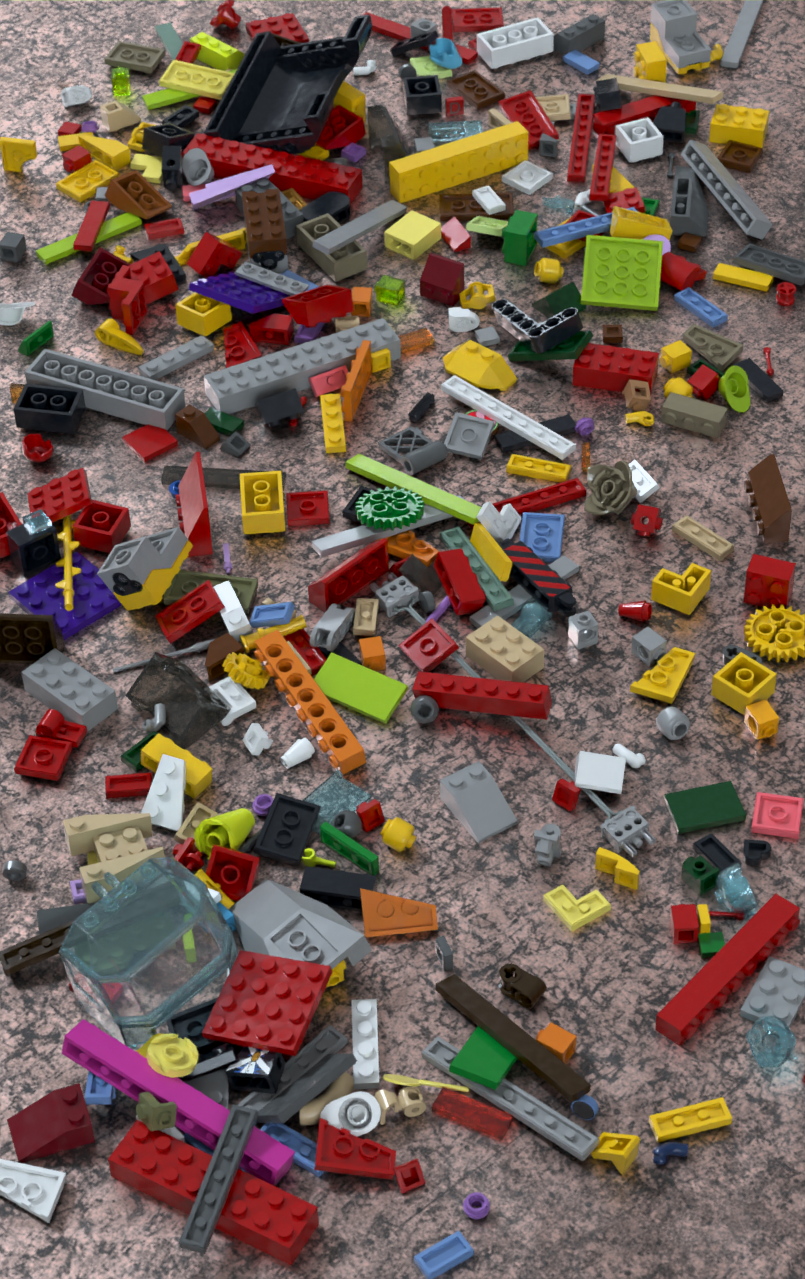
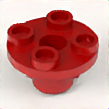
M225 0L224 3L220 4L217 9L219 13L209 23L212 27L216 29L220 24H225L230 29H235L239 25L241 16L232 8L234 0Z

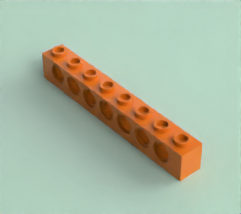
M279 630L254 641L256 659L260 663H264L267 675L275 679V685L279 692L285 693L288 705L291 708L295 707L300 722L307 724L306 727L312 738L316 737L322 753L328 754L331 766L334 769L338 768L340 773L344 775L365 764L366 758L363 747Z

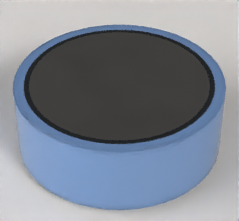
M583 1095L571 1104L572 1111L578 1117L585 1120L593 1119L599 1110L598 1103L588 1095Z

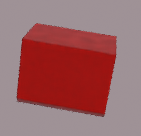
M214 844L206 875L215 884L219 883L220 889L230 899L239 901L254 888L259 873L260 857Z

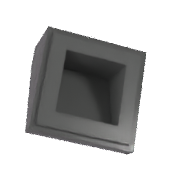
M542 134L539 141V155L557 157L558 140Z
M235 431L222 444L220 450L239 457L251 444Z

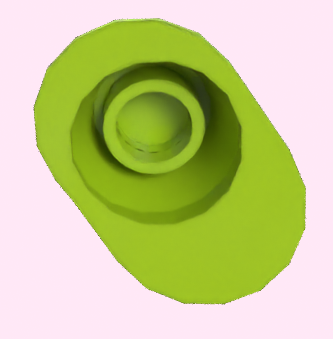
M737 365L731 366L719 380V392L735 411L739 413L746 412L750 407L748 376L741 367Z

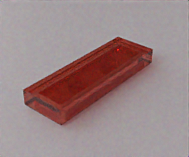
M444 1087L432 1105V1112L500 1140H503L513 1122V1115Z

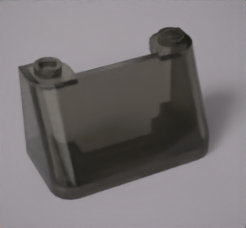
M378 104L367 107L369 145L371 148H374V145L381 148L384 167L383 180L384 183H390L389 162L413 154L406 137L386 107Z
M157 652L154 653L125 695L132 702L131 706L140 712L142 710L148 711L153 716L154 706L159 703L166 706V723L163 726L170 732L168 738L182 749L190 747L223 720L231 710L189 667L176 659Z

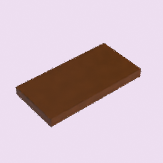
M472 193L440 194V222H448L453 217H456L458 221H471L477 216L509 220L510 216L514 215L513 193H496L505 203L506 210L491 215L483 209L472 196Z

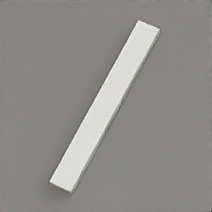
M455 375L441 384V390L562 460L576 450V444Z

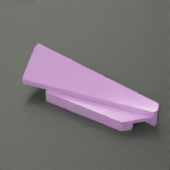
M271 164L205 184V189L189 193L193 210L212 202L235 196V189L241 188L244 185H249L260 179H269L271 175L275 174L273 165Z

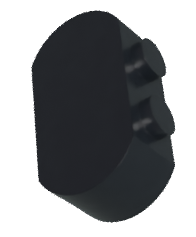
M327 192L301 209L303 220L306 222L329 213L341 225L350 219V199L342 192Z

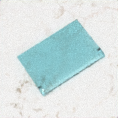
M336 770L328 779L305 797L303 801L321 806V811L313 829L314 832L320 835V826L325 821L333 826L332 822L336 814L344 810L355 812L357 810L356 806L367 802L371 795L343 778V774Z

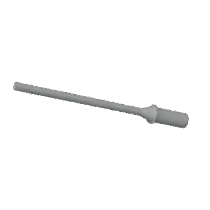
M216 638L200 643L196 642L193 646L183 650L114 668L113 673L188 652L200 653V651L207 650L210 642Z

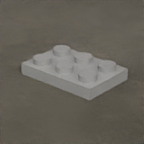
M769 956L740 1010V1016L787 1035L805 1000V970Z

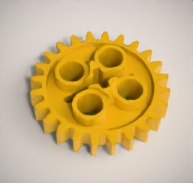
M772 604L771 609L763 606V612L756 609L755 615L750 614L744 626V641H748L747 647H753V653L760 652V658L767 655L768 661L773 657L776 658L777 662L781 658L788 662L790 657L797 661L798 655L804 658L805 614L800 615V609L795 612L792 611V606L784 609L783 604H781L780 608H776Z

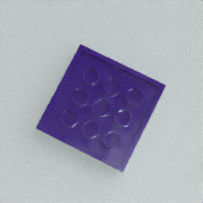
M235 272L219 274L216 277L209 276L207 279H198V281L190 282L189 285L190 291L253 314L284 306L282 299L291 296L237 276Z
M78 551L72 554V567L81 568V573L73 576V590L75 594L71 611L65 609L64 589L56 588L55 586L56 583L64 580V567H57L56 564L8 592L9 598L27 614L53 615L62 630L64 640L122 605L98 576L99 569Z

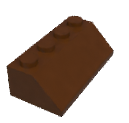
M770 454L748 471L747 481H744V491L749 494L748 504L749 507L753 508V521H757V535L761 536L763 544L788 542L792 509L775 455Z

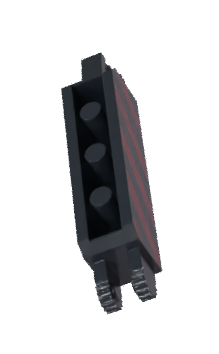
M505 539L498 543L513 562L510 576L547 612L554 613L560 611L568 618L576 614V608L573 607L576 604V598L572 595L571 585L565 582L555 570H552L542 558H539L530 547H527L522 541L514 543L510 539Z

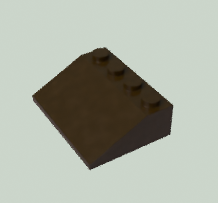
M0 613V663L33 664L54 648L61 653L64 652L63 633L53 615Z

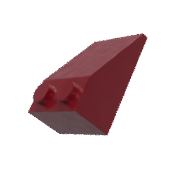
M80 1083L56 1089L7 1119L18 1163L29 1162L95 1142L92 1123Z

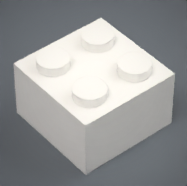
M649 117L616 125V146L629 163L663 155L664 136Z

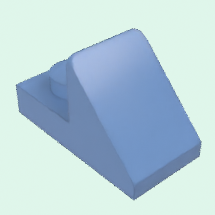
M88 1071L85 1091L86 1105L112 1104V1099L116 1098V1088Z

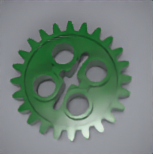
M396 486L393 489L386 487L385 490L377 488L376 492L370 490V494L364 493L363 497L358 498L359 501L356 502L355 506L357 520H361V524L367 523V527L374 526L375 530L379 527H382L383 531L387 528L393 531L395 527L402 529L403 525L410 527V523L416 524L417 520H421V515H424V501H422V497H418V493L412 494V490L405 491L404 487L400 490H397Z

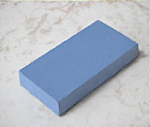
M573 50L563 56V62L587 75L600 68L599 62L577 50Z
M292 602L255 606L249 623L252 628L289 624L295 606Z
M457 1231L415 1255L414 1263L426 1279H434L474 1256V1250L461 1232Z

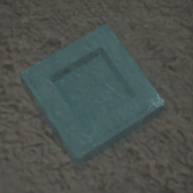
M42 509L22 517L23 523L32 534L52 527L51 520Z

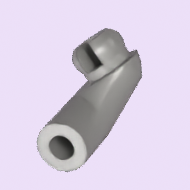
M162 703L154 706V718L143 722L142 728L144 731H147L148 734L152 731L157 732L166 723V706Z

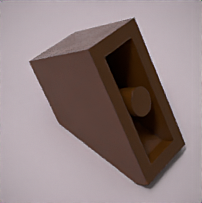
M187 405L175 414L177 433L205 450L220 440V436L204 412L192 405Z
M229 633L216 638L209 644L205 661L206 681L209 683L227 673L224 671L225 667L222 664L228 654H232V652L237 655L239 653L244 654L243 646Z

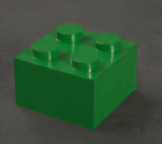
M516 210L514 215L510 216L507 227H504L502 231L504 262L526 266L537 246L534 232L537 231L538 214Z

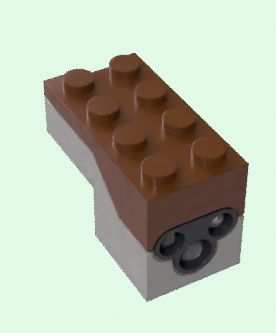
M267 189L263 193L255 191L242 192L249 263L275 273H283L288 269V256L279 189Z

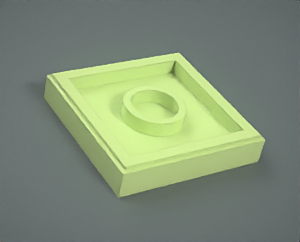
M430 55L410 59V64L416 69V77L438 75V79L452 77V70L432 62Z
M477 216L466 224V230L502 237L503 228L507 227L508 221Z

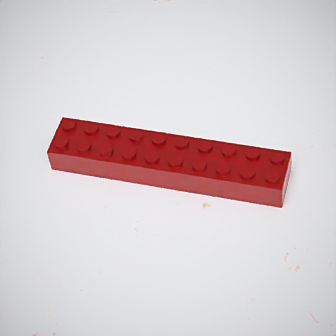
M197 133L182 152L184 158L185 154L193 148L203 150L214 169V178L219 179L272 164L275 174L271 175L269 180L280 192L293 188L300 197L312 200L318 199L327 192L336 191L346 194L350 199L351 205L363 188L362 169Z

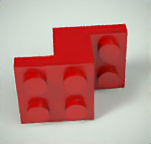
M123 265L119 272L115 274L112 283L107 287V294L110 299L109 309L113 319L123 320L126 333L134 335L148 313L145 285L143 281L132 280L130 266Z

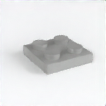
M455 412L444 442L448 452L482 460L495 423L491 420Z

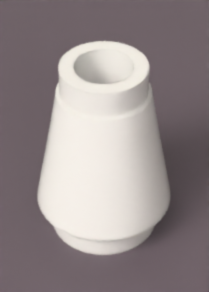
M304 737L301 740L298 739L280 760L289 769L312 758L315 749L310 741Z

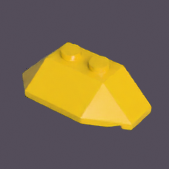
M468 340L453 348L443 357L447 373L455 375L478 388L506 391L517 381V377L501 354L472 340Z

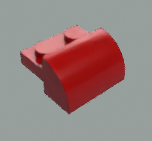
M670 252L662 255L660 280L682 291L688 287L692 288L694 281L705 279L707 271L701 269L700 265L686 261V258Z

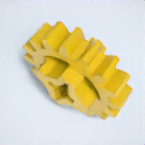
M232 652V654L227 655L222 664L225 667L224 671L229 673L228 676L235 683H240L246 688L264 689L270 678L266 671L263 670L264 666L257 659L254 660L246 654L239 653L237 655Z

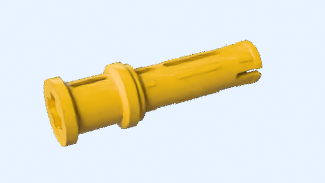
M301 614L291 619L289 624L275 625L267 629L258 628L256 632L249 635H240V640L246 654H248L250 650L256 648L254 641L276 630H279L282 636H286L307 628V625Z

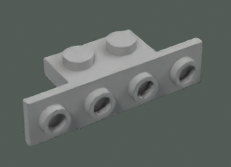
M245 262L235 271L237 276L291 296L309 289L308 284Z

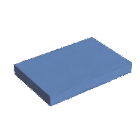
M523 512L519 541L530 547L546 563L556 561L561 557L565 515Z

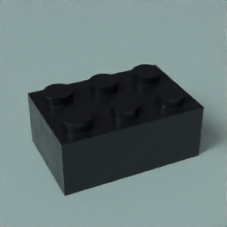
M25 383L14 407L16 427L75 434L86 409L83 390Z

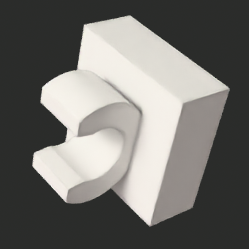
M251 723L242 740L250 753L258 756L263 748L269 749L273 743V740L267 736L268 732L264 731L259 723Z

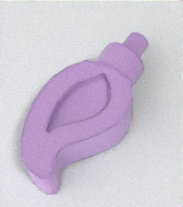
M224 543V570L226 574H231L232 563L230 562L229 543Z

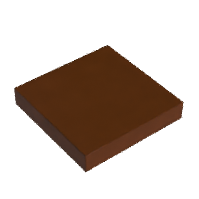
M729 140L717 159L724 167L750 173L763 154V148Z

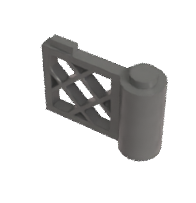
M411 426L378 442V447L401 463L406 473L410 476L446 459L448 453L444 443L438 440L432 442L424 436L423 431ZM410 434L414 437V438H404V437H406V436H408V435H410ZM402 444H412L411 446H401ZM416 444H425L424 446H416ZM399 452L408 453V454L401 456V455L399 454Z

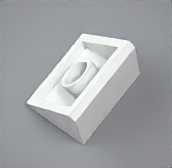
M580 751L576 756L575 786L621 794L626 758Z

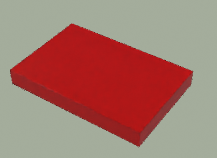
M502 7L452 9L453 33L483 32L504 27Z
M207 580L158 613L155 617L166 639L171 644L225 608L213 584L210 580Z

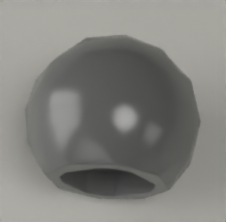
M419 696L411 704V716L418 723L429 724L438 716V703L430 696Z
M344 810L336 814L332 822L333 827L351 839L358 836L362 829L360 817L350 810Z

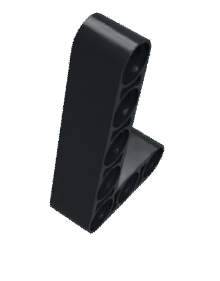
M506 299L498 300L492 305L498 324L535 353L545 352L583 329L577 308L565 309L538 324Z

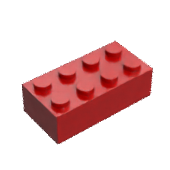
M588 343L580 356L575 359L572 385L623 392L629 379L648 382L651 395L658 373L659 353Z

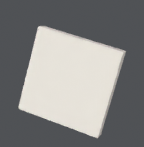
M527 160L502 176V182L528 195H531L553 179V173Z

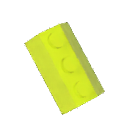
M204 32L198 33L190 39V42L201 45V50L196 59L217 70L238 69L245 56L243 52Z

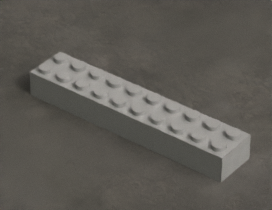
M384 318L377 319L204 375L205 394L216 410L227 414L235 413L255 406L258 400L296 388L297 392L311 388L309 378L346 365L348 372H350L351 362L356 359L357 347L361 346L363 340L371 341V353L388 348L391 361L400 359L401 341Z

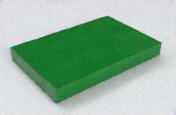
M478 1026L450 1064L449 1072L497 1090L518 1058Z

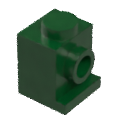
M701 855L696 858L691 856L683 862L681 879L698 896H701L718 886L720 870L717 867L714 868Z

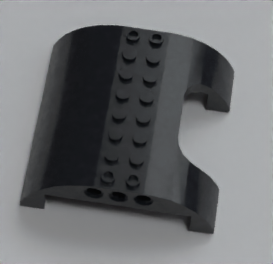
M370 15L354 17L345 36L281 47L270 31L256 33L204 134L290 154H299L311 149L319 140L332 114L334 98L341 84L357 64L372 32Z

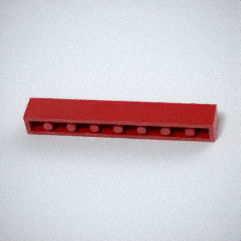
M775 893L656 1015L655 1030L679 1046L686 1039H691L697 1027L701 1023L705 1024L716 1008L723 1006L727 996L731 992L735 993L746 977L752 976L757 965L761 961L765 962L768 959L771 951L784 942L786 935L790 931L794 932L800 923V908Z

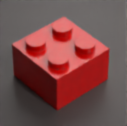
M160 251L129 265L132 280L144 282L147 304L179 290L174 275Z
M92 500V505L83 509L72 526L74 540L79 541V546L110 553L115 545L122 542L131 528L129 508Z
M753 554L746 571L743 602L762 607L766 606L767 608H771L772 604L776 608H780L781 604H783L784 609H787L793 593L796 563Z

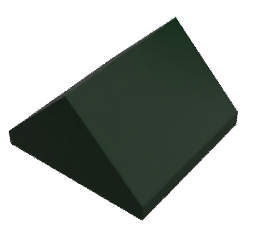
M574 281L532 303V307L547 318H551L568 308H577L578 313L586 309V305L581 304V295Z

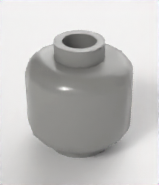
M667 707L659 713L656 719V726L668 739L679 740L687 734L690 728V721L678 708Z

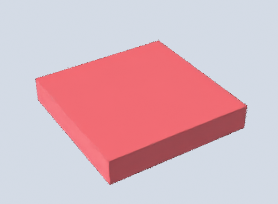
M757 792L751 832L799 839L804 798Z

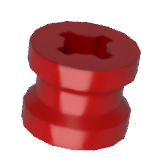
M789 282L778 284L777 304L781 306L792 305L795 302V285Z

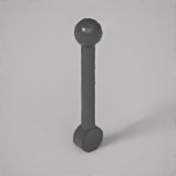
M669 153L668 158L670 160L667 178H673L674 172H672L675 154Z

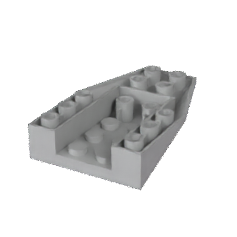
M265 879L229 909L234 914L235 926L245 951L327 965L331 969L344 959L354 966L372 951L365 936L328 905L269 879Z

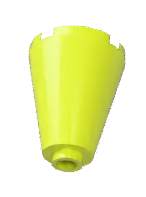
M240 808L203 820L194 832L198 850L209 856L206 858L208 860L210 859L214 844L238 851L253 829L255 818L249 810Z

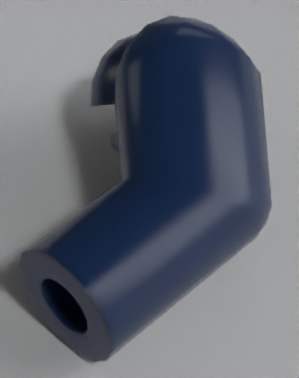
M665 1142L653 1149L652 1161L656 1164H665L667 1155L687 1157L688 1144Z

